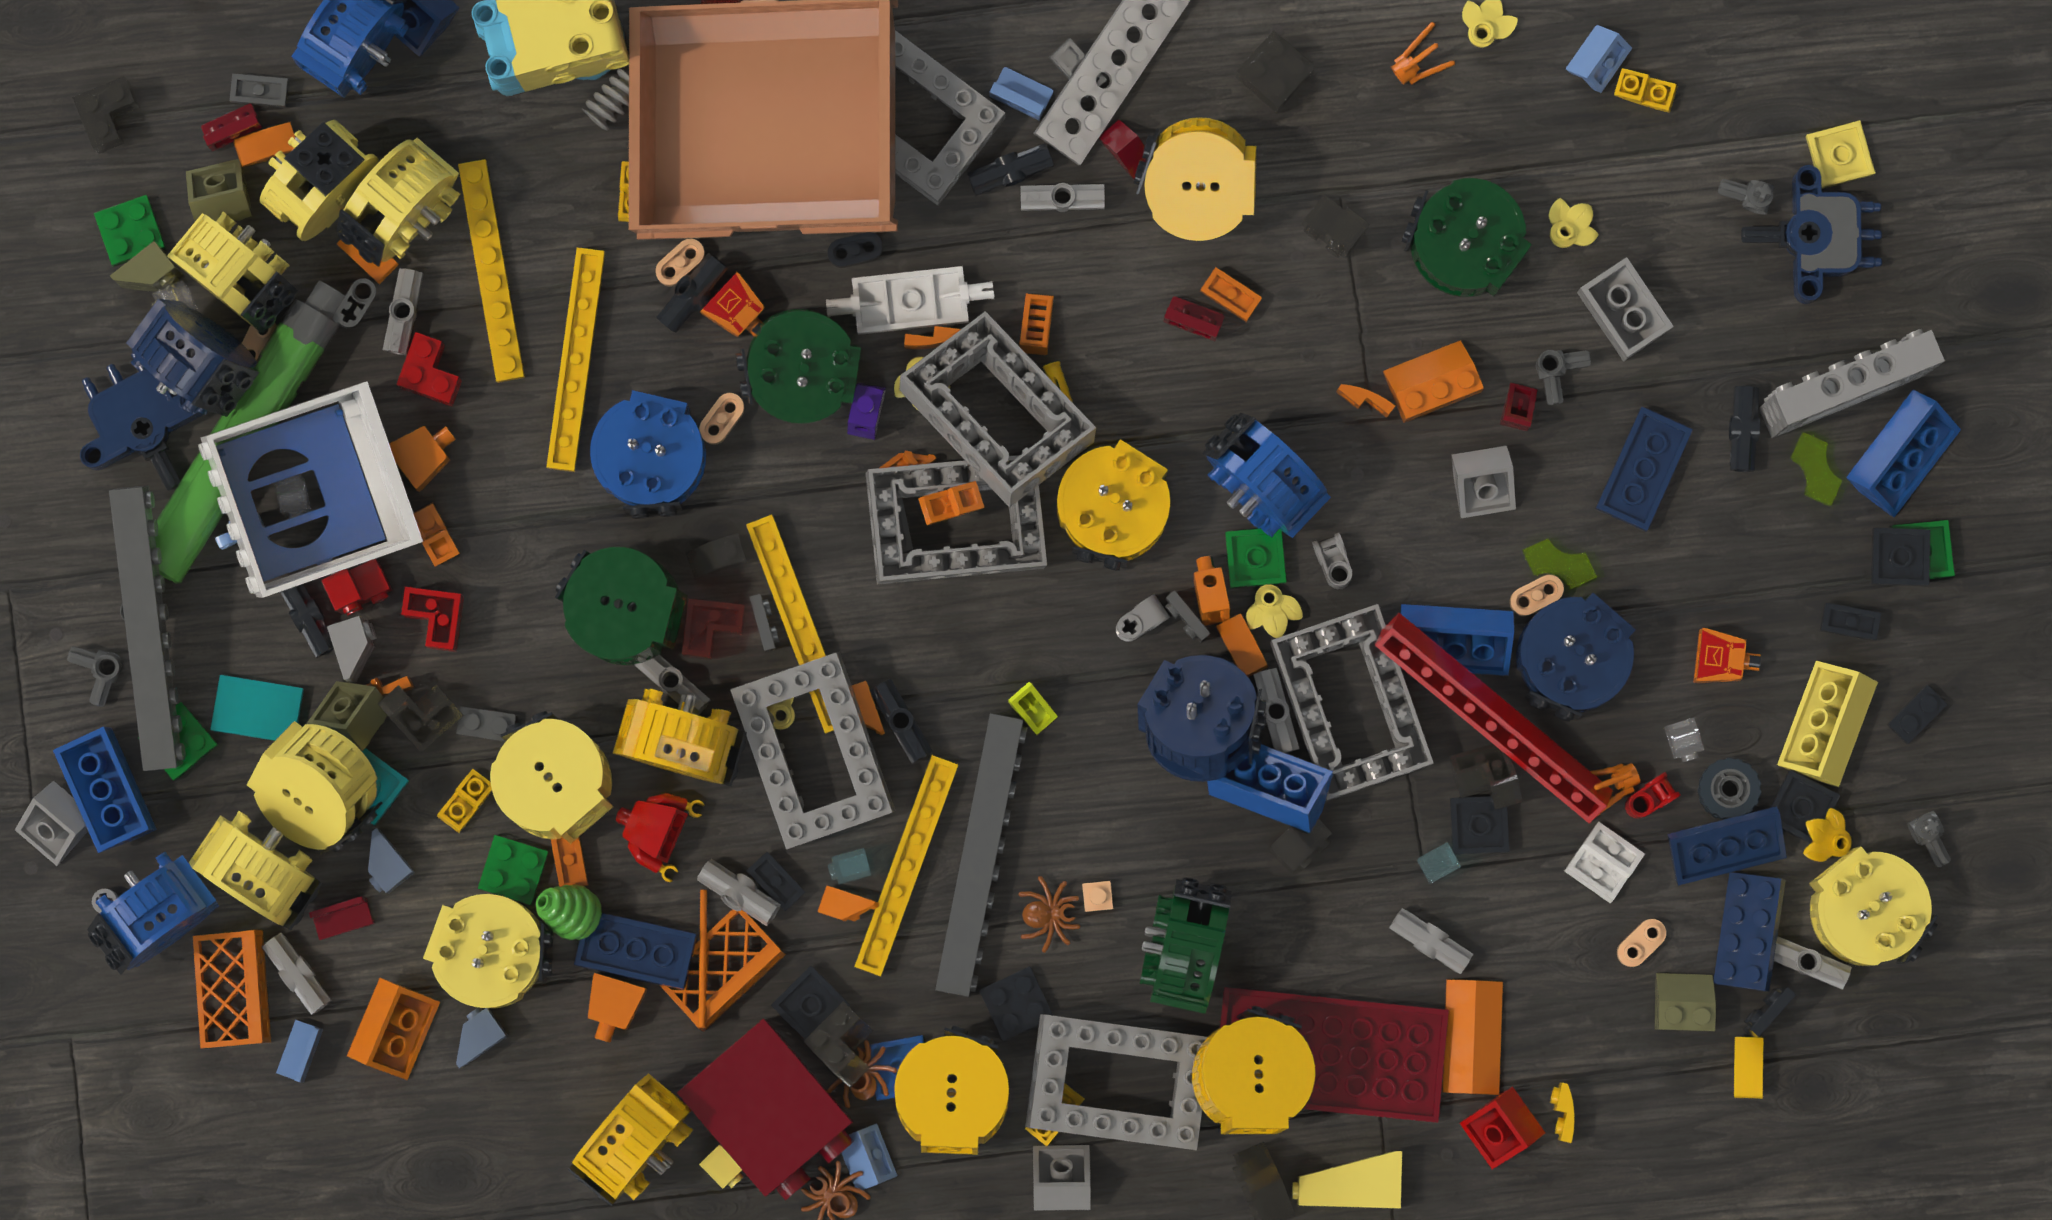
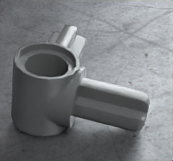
M1722 179L1719 184L1718 194L1742 201V206L1747 211L1766 215L1773 199L1775 187L1757 180H1751L1747 185Z
M1547 350L1539 356L1536 361V370L1539 380L1544 381L1548 405L1563 403L1560 377L1565 375V370L1589 367L1591 358L1588 351L1563 354L1562 350ZM1547 357L1554 359L1556 369L1553 371L1546 370L1542 365V360Z
M72 646L67 660L92 669L91 673L96 680L89 701L93 705L104 707L112 683H117L119 674L123 669L122 658L114 652L98 650L97 653ZM104 659H110L115 663V671L113 673H108L103 669L102 662Z
M1933 810L1907 823L1913 839L1918 845L1922 846L1925 844L1937 868L1951 861L1940 838L1944 833L1943 825Z

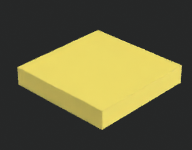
M1861 121L1806 135L1814 167L1818 168L1821 174V189L1875 174Z

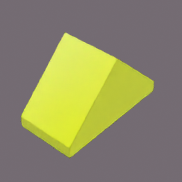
M1030 682L1008 700V703L1036 735L1058 717Z

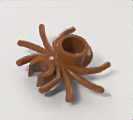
M1039 876L1038 880L1044 888L1047 899L1045 896L1031 891L1019 892L1018 895L1020 897L1030 896L1041 900L1027 904L1023 910L1022 917L1028 926L1032 928L1043 927V929L1032 934H1022L1021 939L1036 938L1046 933L1049 928L1046 943L1042 948V952L1045 953L1050 946L1054 927L1066 945H1070V941L1065 937L1060 927L1064 929H1080V924L1064 923L1075 919V917L1066 918L1064 910L1068 907H1075L1072 904H1064L1062 906L1066 902L1078 901L1079 897L1069 896L1058 901L1064 887L1067 885V882L1063 881L1052 900L1047 883L1042 876Z
M868 1040L864 1041L865 1049L857 1047L859 1057L856 1060L853 1057V1051L847 1050L845 1057L844 1050L840 1048V1058L843 1065L847 1068L834 1066L831 1063L827 1065L833 1071L848 1073L836 1080L827 1090L831 1093L839 1084L848 1079L845 1082L843 1095L846 1108H850L848 1098L849 1087L854 1096L860 1100H868L874 1096L877 1090V1083L874 1077L881 1084L884 1096L889 1095L885 1081L875 1070L896 1073L897 1069L884 1065L872 1066L884 1054L886 1049L884 1046L881 1047L872 1060H870L871 1050Z
M836 1161L835 1180L825 1168L819 1166L818 1170L824 1175H818L816 1178L823 1183V1188L819 1189L812 1183L810 1190L813 1193L806 1188L801 1189L802 1193L818 1202L802 1207L801 1211H811L823 1205L817 1220L823 1219L826 1209L830 1220H836L833 1214L840 1218L854 1216L858 1209V1202L855 1196L848 1192V1190L861 1194L867 1200L871 1197L860 1188L850 1185L843 1186L854 1178L862 1176L863 1171L855 1172L839 1183L841 1176L840 1161Z

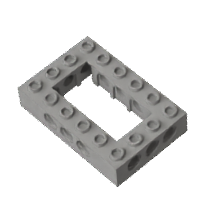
M895 31V67L908 76L912 84L916 82L931 94V98L935 101L938 99L952 109L955 116L965 119L933 162L895 134V174L939 206L1005 120V112Z
M986 311L900 375L899 390L1009 507L1094 443L1096 427ZM980 362L995 375L1047 430L1040 441L1028 449L1026 447L1022 450V455L1009 465L1007 449L1003 445L1000 447L988 434V429L978 424L969 414V409L966 406L963 408L951 395V390L948 388L949 385Z
M1922 328L1907 334L1899 342L1894 339L1880 345L1881 351L1871 354L1870 350L1855 355L1856 361L1845 365L1843 360L1829 366V372L1819 376L1818 371L1802 377L1803 382L1793 386L1792 382L1777 387L1768 397L1764 398L1765 403L1759 407L1771 438H1775L1929 374L1945 361L1932 330L1924 333Z
M1009 456L1008 465L1019 456ZM966 461L868 469L866 472V483L877 584L1044 569L1047 566L1039 485L1009 507L1013 543L1010 541H1000L995 545L978 546V544H972L966 548L950 549V546H947L941 550L922 552V549H916L910 553L902 554V541L904 537L903 534H900L899 513L901 508L897 506V498L926 496L973 481L977 482L979 491L993 489Z
M1378 604L1273 639L1270 642L1311 762L1333 771L1326 801L1434 764L1401 668L1375 646L1381 630L1386 626ZM1359 642L1395 748L1384 750L1373 756L1358 759L1342 766L1339 748L1337 749L1333 740L1330 721H1327L1321 704L1322 698L1316 691L1312 678L1313 672L1306 660Z
M840 652L731 689L786 849L895 811ZM820 689L856 795L803 813L804 802L802 796H798L792 775H794L793 770H789L783 753L784 744L780 743L773 722H776L775 718L767 710V707Z
M1040 1014L1025 1127L1197 1150L1202 1108L1194 1094L1192 1068L1198 1049L1207 1037ZM1069 1047L1177 1061L1176 1073H1173V1078H1175L1173 1100L1169 1101V1106H1171L1170 1118L1063 1104L1062 1097Z

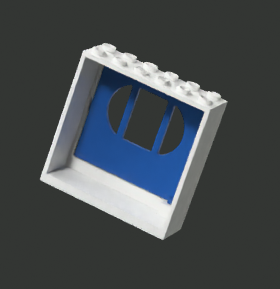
M368 382L359 383L201 437L202 443L198 444L203 460H208L212 469L208 471L210 482L213 487L218 486L221 497L217 498L222 514L227 513L230 524L226 525L232 541L237 540L240 550L236 551L240 566L246 567L249 577L245 578L249 592L256 594V597L263 598L423 542ZM337 401L339 402V404H337V405H334V406H331V407H328V408H325V409H322V410H319V411L310 413V414H308V415H305V416H302V417H299V418H296V419H293V420H290V421H287V422H284V423H281V424H278V425L269 427V428H267V429H264V430H261V431H258V432H255V433H252V434H249V435H246V436H243V437H240V438H237V439L228 441V442H226V443H223V444H220V445H217V446L215 445V443L220 442V441H223V440H226V439H229V438H231V437H234V436H237V435H240V434H243V433H246V432H249V431H252V430H255V429H258V428H261V427L270 425V424H272V423H275V422H278V421H281V420H284V419H287V418H290V417H293V416H296V415H299V414H302V413L311 411V410H313V409H316V408H319V407H322V406H325V405H328V404H331V403H334V402H337ZM290 449L308 458L306 463L251 482L247 480L253 464L262 455L272 450ZM313 470L325 506L263 527L253 502L251 491ZM325 515L328 516V522L323 533L314 542L304 547L285 548L268 539V536L273 533ZM387 539V542L332 560L333 557ZM313 564L317 565L315 567L264 584V581L273 579L275 577L296 571L298 569Z

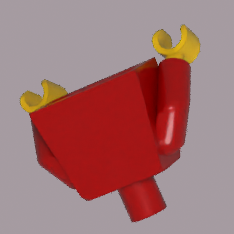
M664 793L651 796L645 802L638 800L635 802L633 810L622 807L617 813L616 822L625 826L622 837L629 841L628 849L636 862L654 873L660 872L665 881L672 882L673 880L667 878L664 873L669 868L676 872L678 870L672 864L663 865V862L668 863L688 814L684 811L687 810L690 816L698 818L702 815L692 811L693 804L705 805L700 800L690 803L687 802L686 798Z

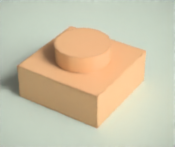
M1110 881L1082 884L1085 912L1113 909Z

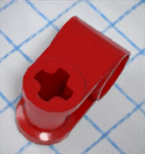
M1666 772L1649 781L1643 788L1626 800L1625 810L1630 817L1635 819L1643 818L1681 795L1679 791L1675 792L1667 780ZM1636 798H1641L1646 803V809L1643 813L1637 812L1633 807V802Z

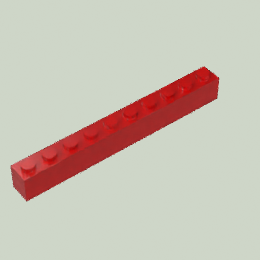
M1398 613L1381 630L1375 644L1378 649L1585 821L1591 823L1608 806L1613 792L1610 787L1607 786L1595 790L1594 786L1602 782L1598 777L1402 614Z

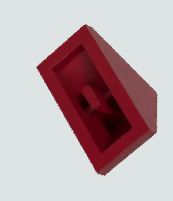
M1118 120L1103 132L1098 139L1134 180L1139 161L1145 162L1146 160L1142 158L1145 146L1137 134L1121 120Z
M1510 382L1500 425L1527 431L1532 423L1537 389Z

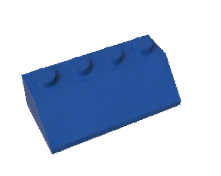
M1912 390L1846 478L1861 494L1890 516L1895 517L1961 429L1937 401Z
M1401 604L1400 614L1471 673L1508 676L1514 638L1513 611Z
M101 727L53 750L98 853L126 844L157 830L111 727Z
M1261 744L1259 755L1254 754L1252 764H1249L1248 754L1239 766L1227 773L1226 777L1207 781L1208 791L1211 796L1310 833L1323 811L1333 771Z

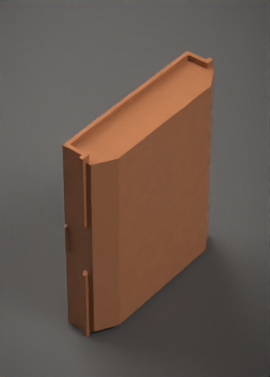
M743 0L741 3L629 8V230L637 233L638 240L731 237L734 232L801 230L802 234L897 232L898 220L893 218L895 207V27L892 8H898V0Z

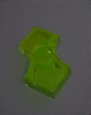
M1802 432L1790 459L1796 462L1805 474L1806 489L1804 495L1830 507L1842 480L1832 473L1827 464L1826 450L1828 443Z
M1548 538L1522 550L1534 576L1540 574L1558 576L1565 581L1570 589L1597 578L1586 552L1581 554L1561 552L1552 545Z

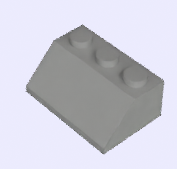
M1627 257L1582 286L1577 292L1623 361L1644 349L1674 327Z

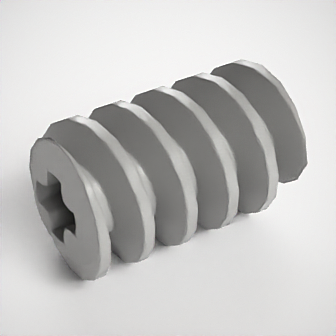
M622 69L617 70L620 79L613 76L609 78L612 87L605 84L601 86L604 95L598 92L594 93L597 103L587 100L586 105L589 111L582 109L600 128L606 131L609 130L606 120L616 123L617 120L613 113L617 112L624 115L625 113L621 105L629 106V75Z

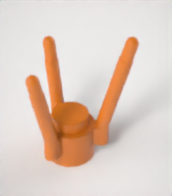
M1431 22L1403 54L1394 60L1396 64L1391 66L1392 71L1403 85L1408 81L1413 85L1422 78L1455 65V61L1452 60L1421 73H1416L1420 70L1417 63L1438 48L1437 43L1425 49L1415 58L1411 56L1407 58L1435 27L1434 22Z
M1621 763L1614 767L1590 771L1595 776L1613 773L1611 779L1596 784L1594 786L1595 790L1613 784L1618 790L1622 788L1619 793L1609 800L1608 806L1601 813L1625 795L1634 792L1633 786L1640 784L1639 774L1632 763L1625 766Z

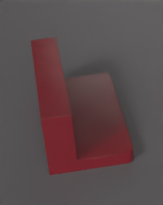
M365 896L309 912L320 941L375 924L367 897Z

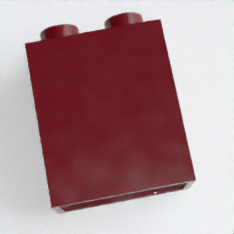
M764 1018L677 1092L765 1197L776 1189L786 1201L811 1179L802 1168L806 1162L819 1152L829 1164L854 1142L845 1131L853 1123V1120L767 1019Z

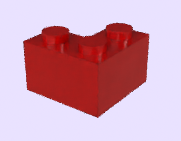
M415 332L396 385L400 389L453 407L462 380L456 375L437 369L445 348L444 343Z
M376 558L351 570L343 569L321 580L335 611L340 614H347V616L363 610L361 605L372 601L373 604L387 599V593L393 591L379 560Z
M405 587L401 615L406 618L429 620L425 646L429 649L457 652L464 596L457 593Z

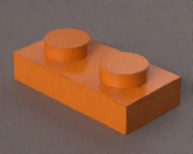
M1215 267L1200 292L1246 322L1262 299L1261 296L1217 267Z
M580 836L571 844L563 837L551 839L559 886H587L588 879Z

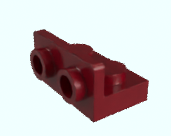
M251 104L240 107L201 126L204 133L203 138L212 152L233 143L235 139L263 129Z
M1174 296L1167 308L1163 322L1215 342L1223 323L1224 315Z

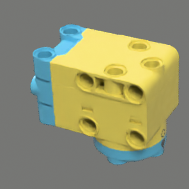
M484 0L476 3L472 9V18L478 36L485 40L490 56L485 67L493 91L498 90L502 95L512 96L553 84L569 82L574 79L596 80L610 70L629 65L625 33L619 20L614 0Z

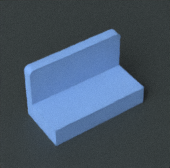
M1596 25L1568 64L1566 70L1573 75L1583 78L1593 90L1601 93L1632 50V47L1619 33Z
M1004 67L989 93L991 98L1040 121L1053 94V90Z
M295 1020L276 1073L304 1083L323 1029Z
M877 1124L849 1134L854 1142L842 1152V1156L850 1175L863 1171L862 1176L852 1180L855 1187L864 1190L897 1177Z

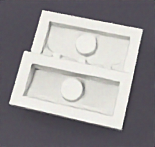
M1598 822L1564 871L1611 903L1645 853Z

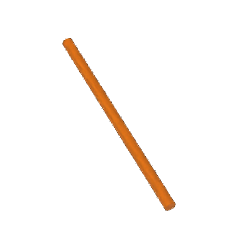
M700 890L699 1028H706L707 890Z

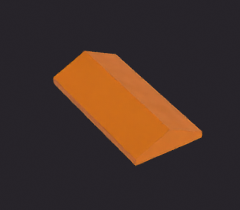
M1446 980L1445 1010H1449L1442 1092L1499 1095L1503 982Z

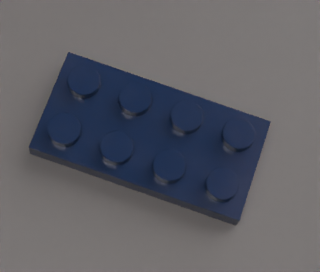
M1641 407L1595 509L1647 532L1693 429Z
M1777 806L1668 834L1675 880L1678 885L1787 858L1781 817Z
M1729 873L1714 984L1770 991L1786 880Z
M602 913L596 930L589 937L579 941L574 965L684 990L697 934Z

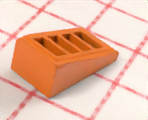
M1026 293L1019 344L1025 353L1047 355L1054 296ZM1031 305L1047 306L1046 310L1030 309ZM1029 316L1045 318V321L1030 320ZM1028 328L1044 329V331H1028Z

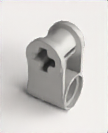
M1336 533L1333 538L1322 542L1313 541L1312 544L1316 557L1322 566L1328 584L1334 589L1347 587L1352 578V569L1340 533ZM1343 569L1347 574L1346 580L1342 582L1335 581L1331 575L1333 570Z
M1153 594L1119 619L1116 625V634L1121 640L1131 642L1147 631L1156 628L1169 619L1170 616L1156 595ZM1124 622L1135 624L1134 634H1131L1129 631L1123 632Z

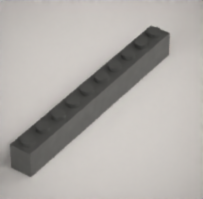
M149 485L116 488L109 490L143 771L177 768L183 764L182 760H185L186 751L184 744L180 743L179 732L182 731L181 716L177 715L176 712L179 694L177 688L173 687L172 676H175V663L173 659L170 660L169 648L172 647L171 633L166 630L165 622L169 618L167 604H163L162 592H165V580L163 575L160 576L159 573L162 555L160 548H156L155 536H158V523L156 519H153L152 508L155 507V498L153 492L149 491Z
M991 713L989 716L936 991L969 997L970 992L976 991L978 976L973 975L975 964L981 965L984 948L979 947L980 937L987 936L989 920H985L984 917L986 908L992 909L995 893L990 892L991 882H997L1000 865L995 864L997 853L1003 854L1006 837L1000 836L1002 826H1008L1011 810L1006 809L1008 798L1014 799L1017 782H1012L1011 780L1013 770L1019 771L1022 755L1017 754L1019 743H1025L1028 728L1022 726L1023 720Z

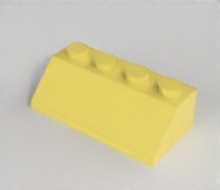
M1816 661L1777 765L1816 781L1839 787L1878 682L1858 671Z

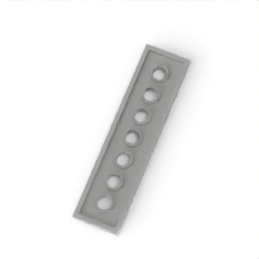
M1122 0L1033 134L1077 165H1081L1190 0ZM1146 4L1152 5L1155 9V16L1151 20L1145 19L1142 15V8ZM1130 27H1135L1140 32V38L1136 43L1130 42L1127 38V31ZM1115 50H1121L1125 56V60L1120 66L1115 65L1111 59L1112 53ZM1101 72L1106 73L1110 80L1109 85L1104 89L1100 88L1096 83V77ZM1086 95L1091 96L1094 100V107L1089 112L1081 107V99ZM1070 118L1077 120L1079 124V129L1075 134L1068 133L1065 128V124Z

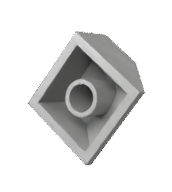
M1507 446L1452 454L1453 477L1461 518L1516 509L1513 465Z
M360 616L327 626L343 679L349 683L357 682L374 649L372 640L377 639L372 623H369V621Z
M52 781L32 799L15 831L58 866L87 833L88 829L75 799L65 789Z
M1089 1145L1033 1146L1034 1210H1090Z

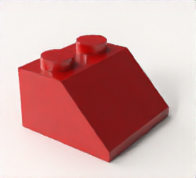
M1513 1086L1459 1123L1491 1169L1528 1148L1545 1134V1131Z

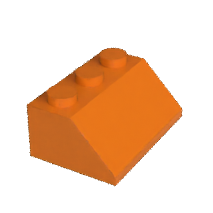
M1461 340L1383 371L1403 423L1481 393L1484 389L1476 367Z
M379 978L347 1056L372 1068L408 1080L440 1002L391 981Z

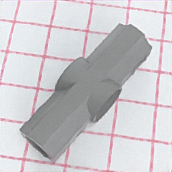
M1059 183L1057 185L1021 186V211L1057 210L1059 212H1066L1068 210L1105 209L1104 184L1069 185ZM1060 191H1065L1070 195V200L1065 204H1060L1055 200V195Z
M399 268L393 302L389 307L390 316L383 351L407 355L413 324L417 318L416 309L424 273ZM400 306H409L410 313L406 318H398L396 316V311Z
M660 655L646 662L634 665L676 703H680L682 695H686V697L687 695L695 696L696 701L692 714L700 715L711 701L685 678L678 669L669 664ZM667 676H677L679 678L678 684L673 688L664 686V680Z
M1277 668L1253 674L1257 691L1259 692V689H1262V700L1267 701L1265 710L1267 714L1266 723L1273 748L1283 753L1298 750L1299 746L1289 714V706L1286 703ZM1273 704L1280 705L1284 710L1283 717L1280 719L1270 717L1269 707Z
M713 859L707 861L698 875L697 880L719 894L722 901L728 907L735 911L743 910L765 926L772 922L780 909L781 904L758 890L756 884L749 877L743 874L735 875Z
M1401 908L1389 929L1414 944V948L1433 960L1436 958L1459 974L1462 973L1473 956V953L1448 938L1449 935L1429 922H1423L1403 908Z
M283 933L274 936L262 946L279 970L278 974L292 992L297 994L311 1015H314L332 1001L314 977L316 974L301 955H298Z
M1777 936L1774 962L1843 990L1849 978L1851 966ZM1804 954H1809L1814 958L1815 964L1811 970H1806L1801 966L1800 960Z

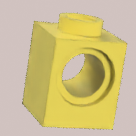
M721 1144L699 1164L722 1189L727 1185L732 1189L744 1177L740 1173L742 1169Z

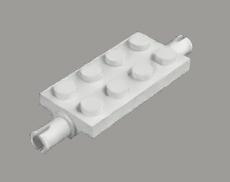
M963 266L852 278L853 294H851V297L826 299L828 317L846 314L856 316L858 335L969 323L967 304H970L969 301L994 299L993 282L967 285V282H964Z

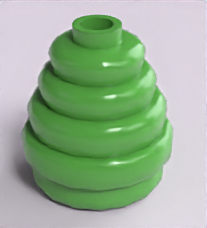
M563 885L548 888L536 900L538 916L554 933L563 939L581 940L587 938L596 930L602 914L601 903L598 897L585 886Z

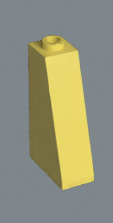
M1392 1151L1298 1176V1182H1293L1292 1199H1297V1205L1401 1208L1402 1151Z

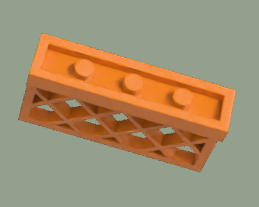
M732 909L707 933L706 1028H699V1009L693 1013L687 1007V994L699 995V990H688V977L684 990H672L668 986H660L691 1021L704 1032L785 956V953L746 912ZM740 914L746 920L745 932H730V921ZM726 926L725 932H719ZM750 926H751L756 932H750ZM714 936H725L724 951H709L710 940ZM730 936H745L744 952H729ZM749 936L762 937L767 945L760 952H749ZM700 940L695 944L693 956L699 955ZM709 955L724 956L723 971H708ZM729 956H744L743 967L738 972L728 971ZM748 956H754V957L748 962ZM689 970L688 975H699V971ZM708 975H723V986L718 991H707ZM728 975L733 976V977L727 982ZM676 994H683V1001Z
M263 930L193 936L200 1048L271 1043L265 951L262 948L264 945ZM242 937V950L237 956H234L225 947L233 938ZM219 939H225L222 944L219 941H217ZM210 940L218 947L210 959L202 954L201 941ZM222 951L233 960L224 972L213 963ZM236 964L244 970V978L238 985L227 976ZM209 967L220 975L212 987L204 982L203 974ZM224 979L235 988L226 1000L215 991ZM238 992L246 998V1006L241 1013L229 1004ZM211 995L222 1003L214 1015L206 1010L205 1002ZM225 1008H228L237 1016L228 1028L217 1020ZM240 1020L248 1026L249 1039H239L231 1032ZM215 1023L224 1033L218 1041L208 1042L207 1030ZM227 1036L233 1039L224 1041L227 1038Z

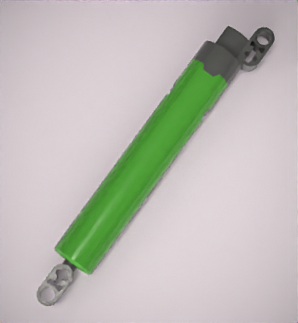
M366 278L358 279L351 285L344 296L319 280L305 303L294 298L256 360L257 365L253 369L258 371L259 374L253 381V384L247 389L228 417L221 415L210 434L289 408L298 395L296 393L297 389L301 388L304 382H306L340 326L352 328L359 323L375 297L376 287L374 283ZM366 284L370 288L371 294L367 299H360L356 296L355 288L357 285ZM351 297L355 303L364 305L361 310L357 306L352 314L356 317L355 320H349L346 323L342 320L344 315L341 313V310L347 311L351 307L352 303L347 302L348 298ZM281 421L217 442L215 445L217 446L280 424ZM200 451L157 519L158 536H155L156 548H160L162 555L159 573L160 576L163 575V577L176 584L182 583L224 515L217 501V498L221 497L218 486L213 487L208 476V471L212 470L208 460H203ZM122 602L120 607V615L122 619L125 620Z

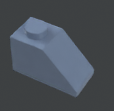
M376 828L373 830L368 872L372 878L369 881L379 893L384 890L385 893L390 894L413 875L415 871L380 829Z
M478 1007L466 1016L468 1021L463 1024L456 1061L459 1068L465 1067L508 1036L490 1008L482 1010Z

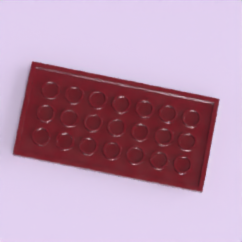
M1224 987L1220 1028L1239 1021L1240 1019L1236 1018L1237 1015L1248 1008L1252 1009L1253 1006L1264 1008L1269 1011L1268 1015L1277 1018L1279 1015L1289 1016L1295 1019V1024L1302 1025L1298 1032L1307 1042L1315 1064L1313 1090L1309 1100L1302 1109L1438 1123L1449 1010Z

